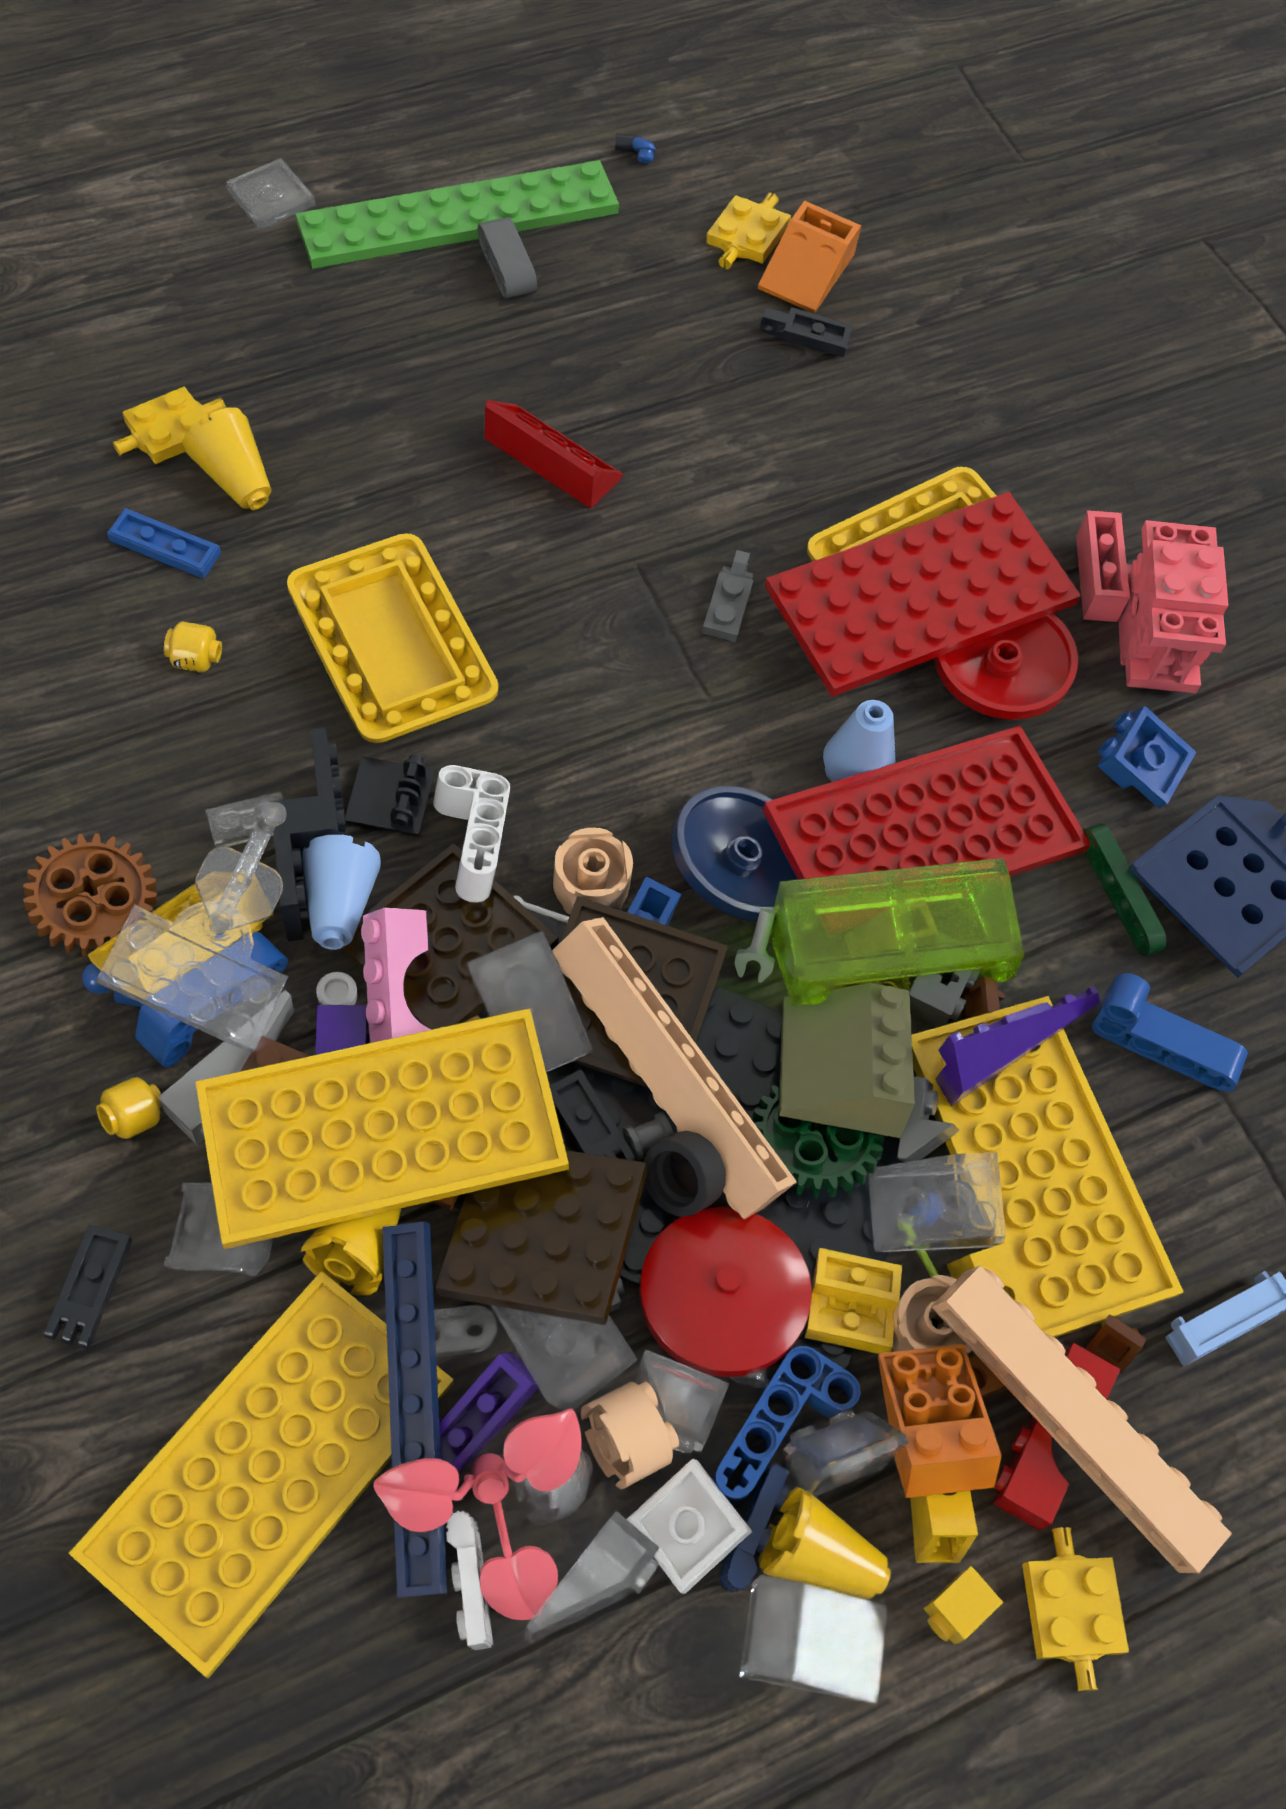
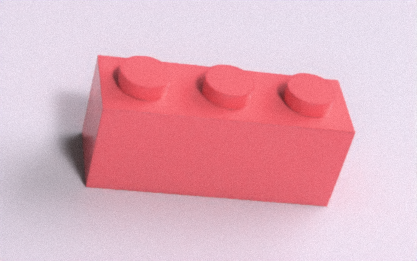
M1087 510L1076 535L1083 619L1118 622L1130 598L1121 513Z

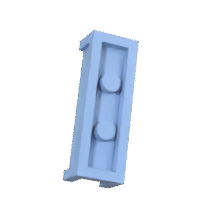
M1263 1271L1254 1278L1255 1286L1188 1322H1185L1181 1316L1171 1322V1327L1174 1331L1165 1338L1183 1367L1285 1312L1286 1280L1281 1272L1270 1277L1266 1271Z

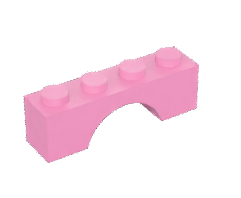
M382 908L363 915L361 936L365 946L363 974L367 982L368 1004L366 1007V1019L369 1023L370 1043L431 1030L422 1025L412 1015L406 1004L403 991V981L407 967L416 956L428 950L426 910Z

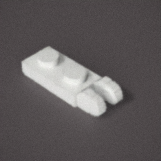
M457 1511V1513H452V1516L447 1521L446 1528L448 1531L446 1534L447 1541L457 1549L458 1562H454L451 1565L454 1589L456 1592L462 1591L464 1609L457 1611L458 1632L460 1639H467V1645L474 1650L491 1648L493 1639L489 1605L483 1597L480 1587V1572L484 1563L480 1533L477 1532L479 1527L477 1522L472 1517H469L468 1513L465 1514L464 1511Z

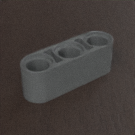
M506 217L478 223L479 242L503 298L507 299L535 293L537 291L535 270L512 219Z

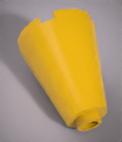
M238 408L220 409L208 414L211 421L201 426L199 421L192 425L182 442L186 453L240 507L244 509L250 508L251 510L263 507L269 500L271 487L248 419Z
M401 1208L318 1227L307 1238L301 1248V1252L306 1251L303 1258L304 1264L315 1276L323 1271L338 1285L342 1282L353 1286L350 1294H373L378 1290L384 1276L383 1227L397 1225Z
M799 1487L791 1490L779 1510L784 1515L778 1525L769 1524V1527L772 1528L771 1535L759 1558V1566L764 1569L763 1573L772 1578L864 1599H871L876 1593L881 1594L886 1589L891 1575V1570L887 1568V1557L809 1491Z

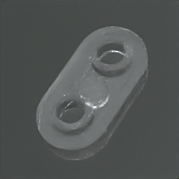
M470 1305L434 1310L435 1331L440 1335L436 1341V1357L481 1352L487 1349L496 1337L497 1326L495 1317L491 1311L483 1306ZM471 1325H479L483 1329L482 1334L478 1337H471L466 1331Z

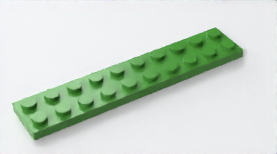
M600 160L300 212L296 213V222L311 267L315 269L479 239L478 223L506 217L512 219L517 232L618 214L619 202Z

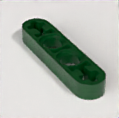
M1101 823L1084 828L1083 831L1091 843L1085 854L1135 948L1143 956L1164 950L1166 947L1164 929L1135 875L1128 869L1130 866L1111 831L1105 824Z

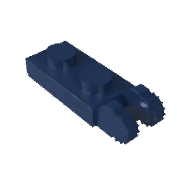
M777 1464L771 1465L763 1471L742 1517L752 1530V1533L726 1556L722 1565L723 1571L720 1572L721 1575L718 1577L720 1578L719 1583L722 1584V1588H725L726 1591H731V1593L734 1591L738 1592L740 1589L744 1590L752 1582L751 1578L755 1576L757 1571L753 1558L755 1551L761 1553L764 1550L772 1528L767 1526L773 1509L779 1511L787 1497L789 1486L784 1484L789 1471Z

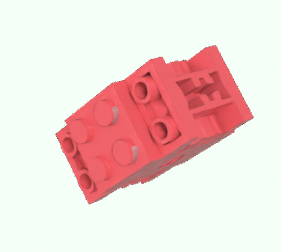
M1146 520L1141 529L1143 553L1137 555V560H1134L1132 565L1127 564L1130 598L1118 620L1120 662L1126 668V685L1128 687L1197 693L1201 687L1199 665H1202L1207 660L1210 652L1221 653L1226 646L1224 613L1229 605L1223 547H1217L1215 527Z

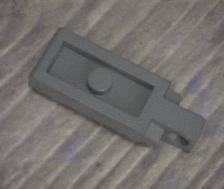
M737 550L732 568L723 566L722 572H719L702 634L732 642L737 641L754 581L752 580L754 573L746 572L750 553Z

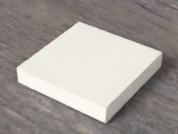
M695 1459L690 1460L626 1519L679 1592L684 1594L752 1533V1530L719 1490L701 1464Z

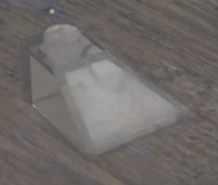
M645 1349L635 1378L637 1384L648 1382L655 1391L658 1399V1406L656 1408L663 1422H669L677 1433L679 1447L675 1448V1450L691 1454L693 1450L701 1452L706 1444L729 1383Z

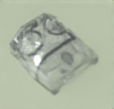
M183 1183L181 1189L184 1193L170 1255L165 1257L164 1266L183 1271H226L256 1276L269 1261L273 1238L224 1249L221 1242L212 1183Z

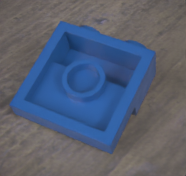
M1146 706L1132 713L1126 711L1113 725V728L1117 731L1115 736L1107 739L1099 748L1098 753L1102 758L1097 766L1122 789L1133 785L1156 807L1160 808L1168 804L1196 751Z

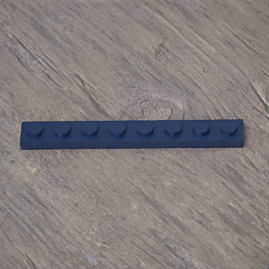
M424 1221L383 1227L392 1468L418 1459H441L430 1224ZM394 1520L397 1598L447 1593L444 1525L432 1531L415 1532L402 1527Z

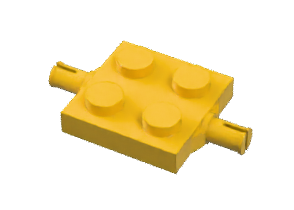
M768 193L762 203L759 204L735 195L707 232V244L721 248L725 252L719 259V265L722 268L729 269L736 258L751 259L762 264L782 238L791 220V215L773 209L778 203V197L775 194Z
M184 386L123 411L124 421L131 430L132 435L113 441V445L119 456L139 448L149 455L154 464L160 463L186 452L182 442L192 425L199 421L201 426L210 421L208 414L224 409L226 406L221 397L202 405L194 400Z
M1071 1528L1052 1529L1057 1557L1048 1561H1030L1022 1564L1036 1658H1059L1067 1662H1074L1078 1686L1077 1691L1098 1690L1092 1661L1104 1655H1119L1129 1652L1113 1558L1088 1559L1075 1555Z

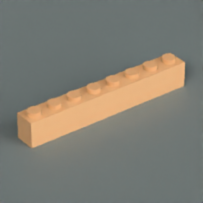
M602 917L581 922L551 951L559 962L560 970L575 984L582 994V1000L585 1005L598 1016L605 1026L608 1037L621 1048L629 1059L631 1069L647 1084L653 1093L655 1102L667 1112L677 1126V1131L687 1130L699 1133L714 1145L721 1156L725 1168V1187L723 1191L726 1194L728 1204L735 1211L739 1212L743 1219L764 1209L797 1181L606 920Z
M981 1265L965 1271L931 1307L1178 1573H1200L1232 1534L1220 1522L1222 1520L1220 1513L1211 1504L1200 1500L1189 1488L1190 1482L1179 1470L1169 1467L1158 1455L1159 1449L1155 1443L1147 1436L1137 1433L1126 1421L1128 1417L1124 1410L1113 1401L1104 1398L1095 1388L1097 1384L1094 1378L1084 1369L1075 1367L1064 1355L1066 1351L1063 1345L1053 1336L1045 1334L1033 1322L1035 1318L1032 1312L1022 1303L1014 1301L1003 1290L1004 1284L994 1272L984 1269Z

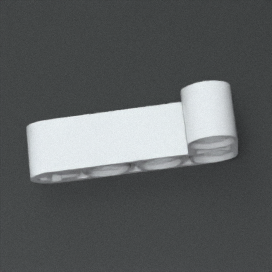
M450 765L442 768L438 774L433 804L435 809L441 814L468 820L455 888L457 894L462 899L469 902H481L489 897L492 888L509 798L510 783L506 778L495 773Z

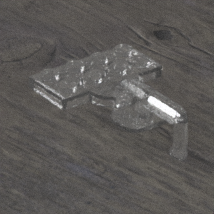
M270 802L264 806L262 816L256 823L242 853L229 847H218L207 854L195 878V885L202 902L183 910L174 923L134 905L96 983L252 1054L258 1045L288 978L250 959L254 943L251 928L248 925L268 918L273 913L283 890V881L279 873L259 861L274 829L286 819L287 814L284 806L278 802Z

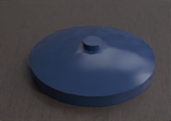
M713 787L694 795L678 814L672 828V851L684 879L710 905L739 919L757 922L761 908L775 911L774 921L792 914L803 904L807 896L762 811L765 802L772 799L741 787Z

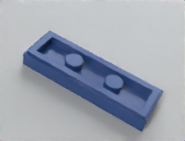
M124 508L107 532L109 541L202 579L206 577L221 554L220 546L127 508Z

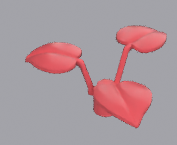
M570 1408L555 1414L532 1417L517 1424L507 1434L504 1441V1460L492 1453L479 1456L471 1466V1474L464 1476V1483L458 1490H456L459 1484L457 1469L449 1462L435 1458L418 1459L398 1465L386 1471L374 1481V1489L393 1519L402 1527L415 1532L432 1531L444 1525L450 1519L453 1512L452 1500H461L470 1488H473V1493L479 1501L493 1505L504 1557L491 1558L483 1564L480 1572V1587L486 1602L495 1611L510 1619L531 1620L539 1616L556 1591L558 1572L551 1555L539 1547L524 1546L512 1553L501 1500L506 1496L509 1489L508 1477L517 1483L527 1478L536 1490L545 1492L564 1485L574 1474L580 1459L581 1432L576 1413Z

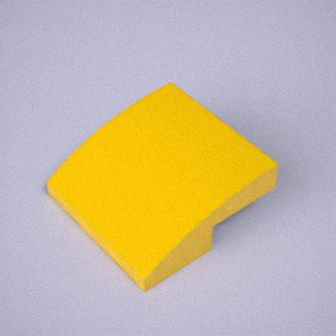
M819 1248L811 1288V1307L806 1321L804 1338L877 1354L891 1352L894 1335L893 1314L900 1301L902 1265Z

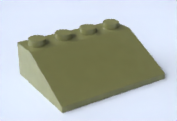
M868 983L784 997L782 1002L779 1116L901 1138L915 1105L909 990Z

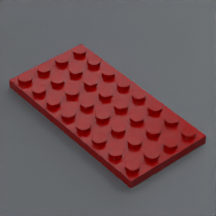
M1010 492L766 578L765 583L766 590L831 697L1074 606L1081 597Z
M1021 726L767 801L762 809L828 937L862 926L888 908L923 899L926 904L1086 852L1091 845Z

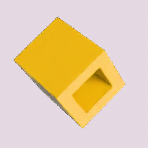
M970 1566L960 1572L923 1609L930 1616L927 1621L933 1631L942 1640L947 1642L950 1639L956 1645L966 1640L1003 1601L976 1570Z

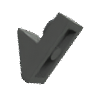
M913 1076L915 1105L900 1138L897 1158L906 1164L914 1165L954 1136L959 1129L952 1123L929 1120V1115H935L938 1092L933 1090L934 1085L927 1078Z

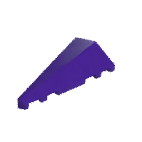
M1095 986L1076 996L1072 994L1066 995L1060 999V1003L1052 1007L1048 1002L1004 1016L1001 1020L987 1026L986 1023L977 1025L973 1029V1033L964 1037L959 1032L949 1035L938 1050L946 1065L935 1080L950 1106L952 1107L1097 1006L1100 1000Z

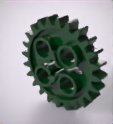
M775 1085L771 1086L769 1097L761 1096L759 1109H754L752 1121L797 1181L795 1183L797 1184V1195H801L804 1189L808 1187L811 1188L813 1197L818 1198L820 1189L826 1188L831 1198H834L837 1186L840 1185L847 1193H850L853 1180L863 1185L867 1172L874 1174L877 1165L876 1160H880L882 1156V1145L885 1135L779 1116L780 1088ZM782 1124H792L797 1128H787ZM845 1140L852 1143L853 1145H843L838 1141ZM812 1156L816 1158L817 1161H807L802 1157Z

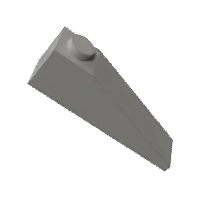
M286 990L158 1097L166 1115L196 1145L205 1138L195 1081L240 1072L261 1035L276 1041L294 1013L291 995Z

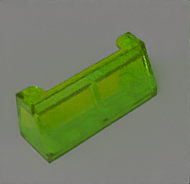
M1003 858L782 881L779 885L773 909L776 914L770 938L792 1005L820 1004L832 993L835 985L981 968L982 976L990 977L993 981L1004 982L1015 978L1024 957L1009 871Z

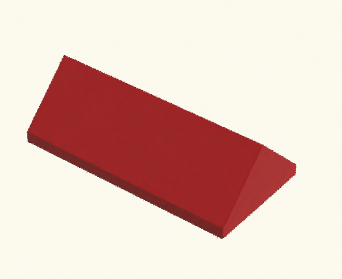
M487 400L485 404V439L590 509L622 478L623 473L519 405Z

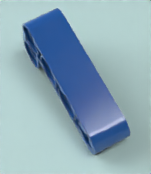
M260 932L250 934L151 995L139 1011L135 1034L136 1041L162 1067L173 1066L190 1049L194 1031L277 979L287 967L288 958Z
M1121 973L1114 978L1103 995L1092 1023V1029L1098 1036L1220 1091H1233L1236 1089L1248 1055L1247 1050L1241 1044L1146 1002L1150 986L1143 978L1129 973Z
M798 1346L793 1348L786 1355L712 1477L714 1483L731 1505L736 1506L748 1497L804 1403L830 1419H840L846 1416L859 1400L861 1391L858 1380L850 1372L810 1347ZM794 1362L805 1364L809 1368L810 1378H797L792 1373L790 1364ZM838 1386L842 1388L847 1395V1403L838 1404L830 1399L828 1387ZM771 1398L782 1399L788 1406L789 1414L786 1416L775 1415L768 1406V1400ZM750 1434L761 1436L766 1443V1452L762 1454L751 1452L747 1448L745 1437ZM740 1462L747 1468L738 1481L739 1486H736L732 1491L725 1485Z

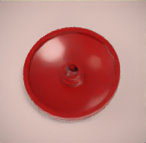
M1052 613L936 657L934 661L937 672L946 688L963 704L991 717L1018 720L1044 714L1064 699L1077 673L1078 653L1070 631Z
M729 1207L703 1209L694 1215L677 1219L664 1229L655 1239L647 1253L639 1285L643 1317L658 1344L671 1357L686 1367L719 1377H737L753 1374L768 1368L783 1358L797 1342L809 1316L812 1297L807 1265L790 1237L778 1226L762 1216L753 1214L743 1219L739 1212Z

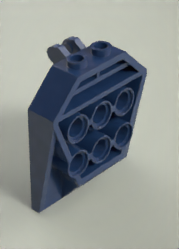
M1217 795L1135 860L1128 868L1237 978L1286 939V812L1284 814L1278 812L1269 802Z

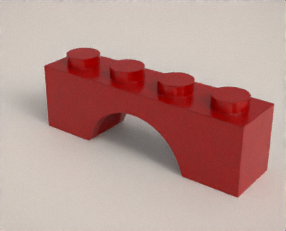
M1073 1343L1065 1350L1066 1353L1064 1355L1075 1367L1084 1369L1094 1378L1097 1384L1095 1388L1107 1400L1120 1369ZM1033 1416L1028 1428L1022 1425L1012 1442L1011 1449L1016 1454L1011 1465L1004 1464L997 1474L994 1489L998 1490L993 1504L1041 1531L1052 1524L1069 1483L1059 1472L1054 1462L1051 1449L1052 1436Z

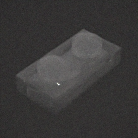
M281 791L207 809L206 814L216 850L272 836L273 825L270 801L283 800Z

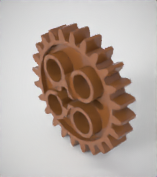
M95 833L92 842L86 843L82 834H78L77 844L71 845L66 838H63V849L60 851L52 846H48L49 859L37 856L35 860L39 870L28 869L27 874L30 883L23 884L24 894L28 896L23 900L25 910L30 911L28 913L30 924H38L37 932L39 937L50 933L49 940L52 947L58 945L63 940L65 952L68 954L77 945L81 946L82 956H87L90 947L96 946L97 949L153 912V907L151 906L157 904V893L152 892L157 889L156 878H150L152 876L150 864L142 865L143 854L139 852L130 856V843L124 844L119 849L116 848V837L114 836L106 844L101 843L99 833ZM99 867H105L110 869V871H108L105 874H96L92 872L93 870ZM62 882L73 884L68 889L55 888L57 884ZM114 899L127 901L126 904L118 907L109 904ZM78 914L90 916L89 919L83 922L71 920L72 917Z

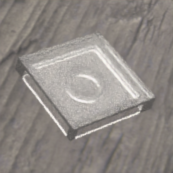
M281 158L226 181L227 191L260 230L315 206V197Z

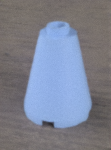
M868 700L861 703L828 741L823 752L824 770L832 782L896 763L893 713L885 703L878 700Z
M348 835L316 837L310 841L309 848L305 849L304 847L301 857L312 937L322 947L330 950H337L351 943L381 865L380 854L372 844L366 841L364 847L352 843L353 837Z

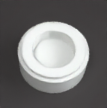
M332 972L325 975L319 981L316 989L320 1005H355L357 1001L356 983L351 976L343 972Z

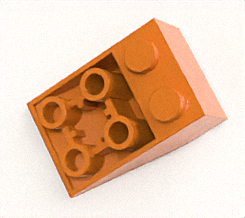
M804 200L790 220L758 284V289L815 314L855 255L861 225Z
M964 1344L879 1353V1367L894 1457L906 1498L994 1488L1002 1455Z

